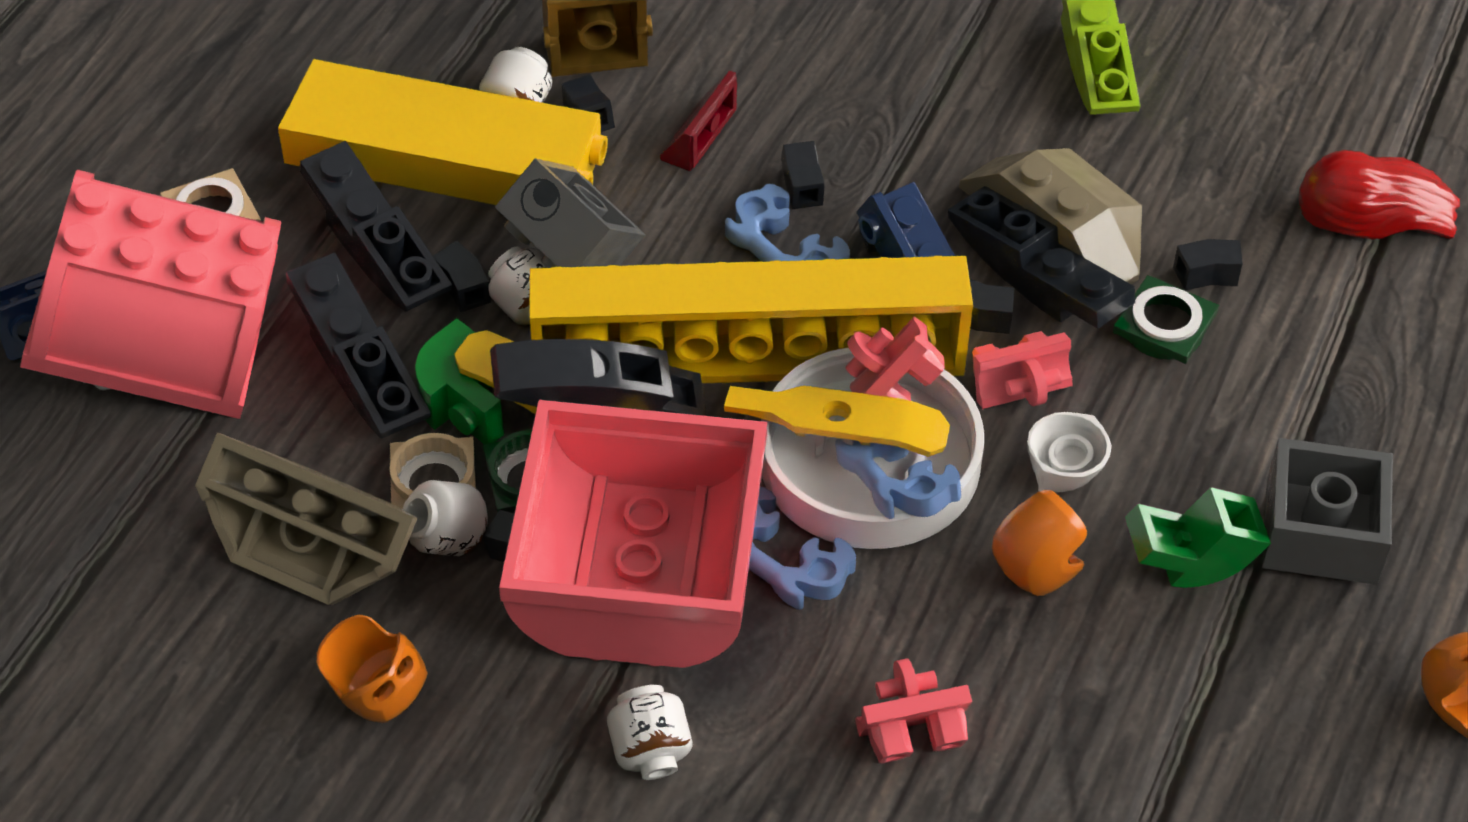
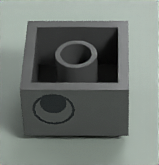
M536 158L495 206L508 219L504 226L516 239L526 245L532 242L544 254L541 262L546 268L621 266L646 236L574 167Z
M1278 438L1266 484L1264 525L1271 544L1263 551L1262 568L1377 585L1392 545L1393 453Z

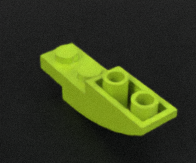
M1062 0L1063 11L1060 20L1065 45L1078 91L1089 114L1139 112L1140 101L1125 23L1119 24L1115 0Z

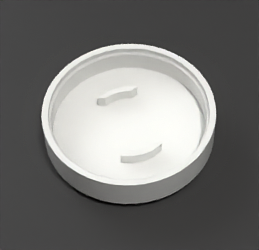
M842 348L811 358L789 372L772 392H780L803 385L852 392L850 384L856 378L850 375L845 367L855 356L849 348ZM945 369L927 386H924L910 374L906 373L897 383L911 393V401L939 410L950 424L946 447L943 452L930 457L909 451L906 457L892 462H888L881 457L873 459L888 477L898 480L907 479L909 477L908 467L925 460L932 461L933 473L938 475L944 473L946 465L952 464L955 466L960 474L961 499L960 501L949 503L937 514L930 517H917L894 507L895 518L888 519L880 513L874 504L871 491L855 473L844 469L838 463L835 441L839 438L806 434L805 437L796 436L794 432L783 425L761 419V421L767 422V439L762 468V479L766 489L772 491L776 497V505L790 520L809 533L833 543L835 538H841L854 548L885 549L913 544L940 532L957 519L968 506L975 493L980 476L984 449L983 422L975 401L965 387ZM832 416L829 418V420L842 421L845 420V418L841 416ZM842 439L848 445H852V440Z

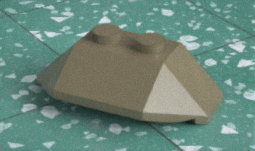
M1070 148L1033 150L996 157L960 180L959 188L970 196L986 186L1058 227L1059 244L1131 285L1139 280L1142 205Z
M220 433L216 434L195 484L202 501H205L212 523L232 563L327 605H334L396 572L418 519L416 516L385 500L294 461Z

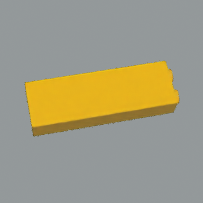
M313 59L278 127L284 163L300 166L301 160L346 141L373 181L493 205L498 204L535 158L572 166L593 185V169L595 165L601 166L603 164L608 145L607 136L601 135L599 113Z

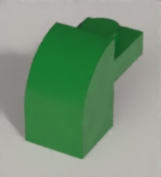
M456 318L423 345L416 359L415 371L418 390L431 412V418L426 419V422L431 428L436 430L450 419L453 425L464 435L472 434L483 444L494 443L504 435L501 400L487 390L491 386L459 372L454 354L466 337L476 332Z
M1212 487L1184 514L1137 504L1125 516L1139 563L1166 569L1170 584L1173 587H1199L1227 579L1248 566L1271 544L1255 498Z

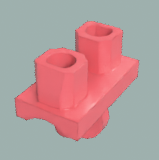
M915 316L894 338L888 330L881 328L872 338L862 332H855L847 342L848 348L855 356L845 367L847 372L856 378L850 384L852 392L911 401V393L897 383L906 373L910 374L924 386H927L945 368L944 356L928 341L927 326Z
M1042 331L1024 335L1022 340L1013 346L999 349L993 344L974 348L972 359L976 385V402L982 409L1026 398L1031 406H1037L1046 403L1048 392L1073 386L1069 366L1071 339L1065 332L1047 337Z
M907 658L894 661V679L876 682L875 684L879 700L898 696L899 699L863 706L862 716L855 719L859 737L869 735L870 743L879 763H887L912 755L913 748L907 728L909 726L926 723L933 751H943L963 746L968 740L964 712L972 703V698L968 685L919 695V691L937 688V677L934 670L915 674L914 668Z

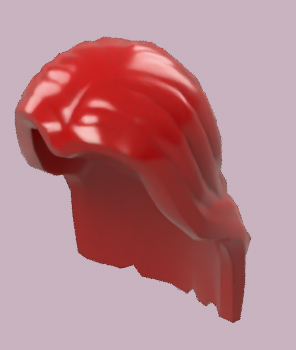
M1335 151L1325 155L1310 166L1299 188V205L1301 206L1302 215L1313 226L1321 229L1372 240L1382 239L1407 230H1418L1452 239L1457 231L1454 223L1457 219L1455 210L1460 207V199L1443 183L1434 171L1426 169L1404 157H1372L1361 151Z

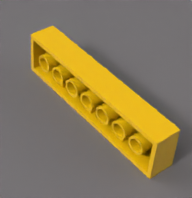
M966 256L530 268L531 340H601L667 351L669 366L701 373L702 383L781 381L794 368L811 358L833 350L848 348L847 342L855 332H862L872 338L881 328H884L894 338L914 316L927 326L928 341L944 356V369L953 376L965 374L973 310Z

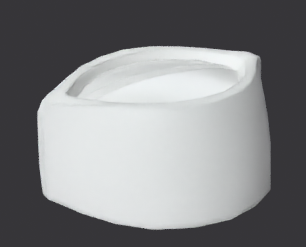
M1059 412L1045 416L1033 425L1029 431L1027 444L1031 464L1038 483V491L1046 489L1054 492L1075 490L1084 486L1103 469L1110 457L1112 446L1106 431L1095 416Z

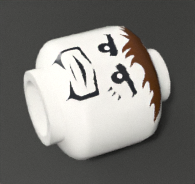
M515 47L512 50L501 51L493 58L480 83L479 91L544 103L552 86V77L547 69L546 61L539 54L527 48Z
M513 247L494 262L488 272L491 278L489 283L490 297L519 325L530 324V268H546L541 262L544 254L534 247L525 249Z
M437 480L426 481L417 486L405 501L402 509L418 518L409 540L422 553L450 556L468 554L480 544L488 524L486 503L480 492L470 484Z
M660 685L641 686L617 697L618 705L613 707L607 716V725L615 757L620 767L635 772L641 771L642 778L645 780L658 779L675 773L678 770L676 762L683 759L693 746L687 718L680 698L675 694L664 692L663 687Z

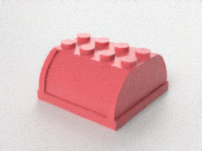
M77 170L53 247L20 367L240 419L277 254L281 221L265 217L264 221L261 222L95 180L93 173Z
M539 400L499 586L500 600L503 601V605L512 621L531 639L558 654L589 658L596 661L610 660L647 664L655 667L685 668L709 661L727 650L737 638L741 628L767 439V422Z

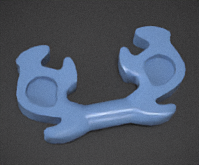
M766 184L762 189L740 195L736 200V222L731 218H726L725 220L726 238L732 244L749 250L761 262L774 260L850 259L848 245L838 236L833 237L832 248L819 245V234H813L804 238L800 242L799 256L784 254L768 241L761 231H768L770 234L775 235L785 230L789 225V193L774 184Z
M840 438L835 441L838 463L844 469L855 473L871 491L874 504L880 513L888 519L895 518L894 507L917 517H930L944 509L949 503L957 502L961 499L960 474L952 464L946 465L944 473L938 475L933 473L931 460L921 461L908 467L909 477L907 479L898 480L888 477L873 459L881 457L888 462H892L906 457L909 454V450L877 443H871L870 446L861 445L860 441L852 440V445H848Z
M760 487L753 534V539H758L761 542H766L774 537L779 530L780 514L775 511L776 497L772 491L764 487ZM812 538L799 551L800 567L781 565L759 550L752 541L749 570L769 583L775 593L786 604L800 610L804 607V596L819 600H830L837 597L845 585L847 576L855 572L856 555L851 545L841 538L834 539L833 553L819 550V539Z

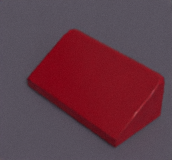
M729 70L702 97L663 150L660 160L688 171L695 168L737 109V77L735 72Z

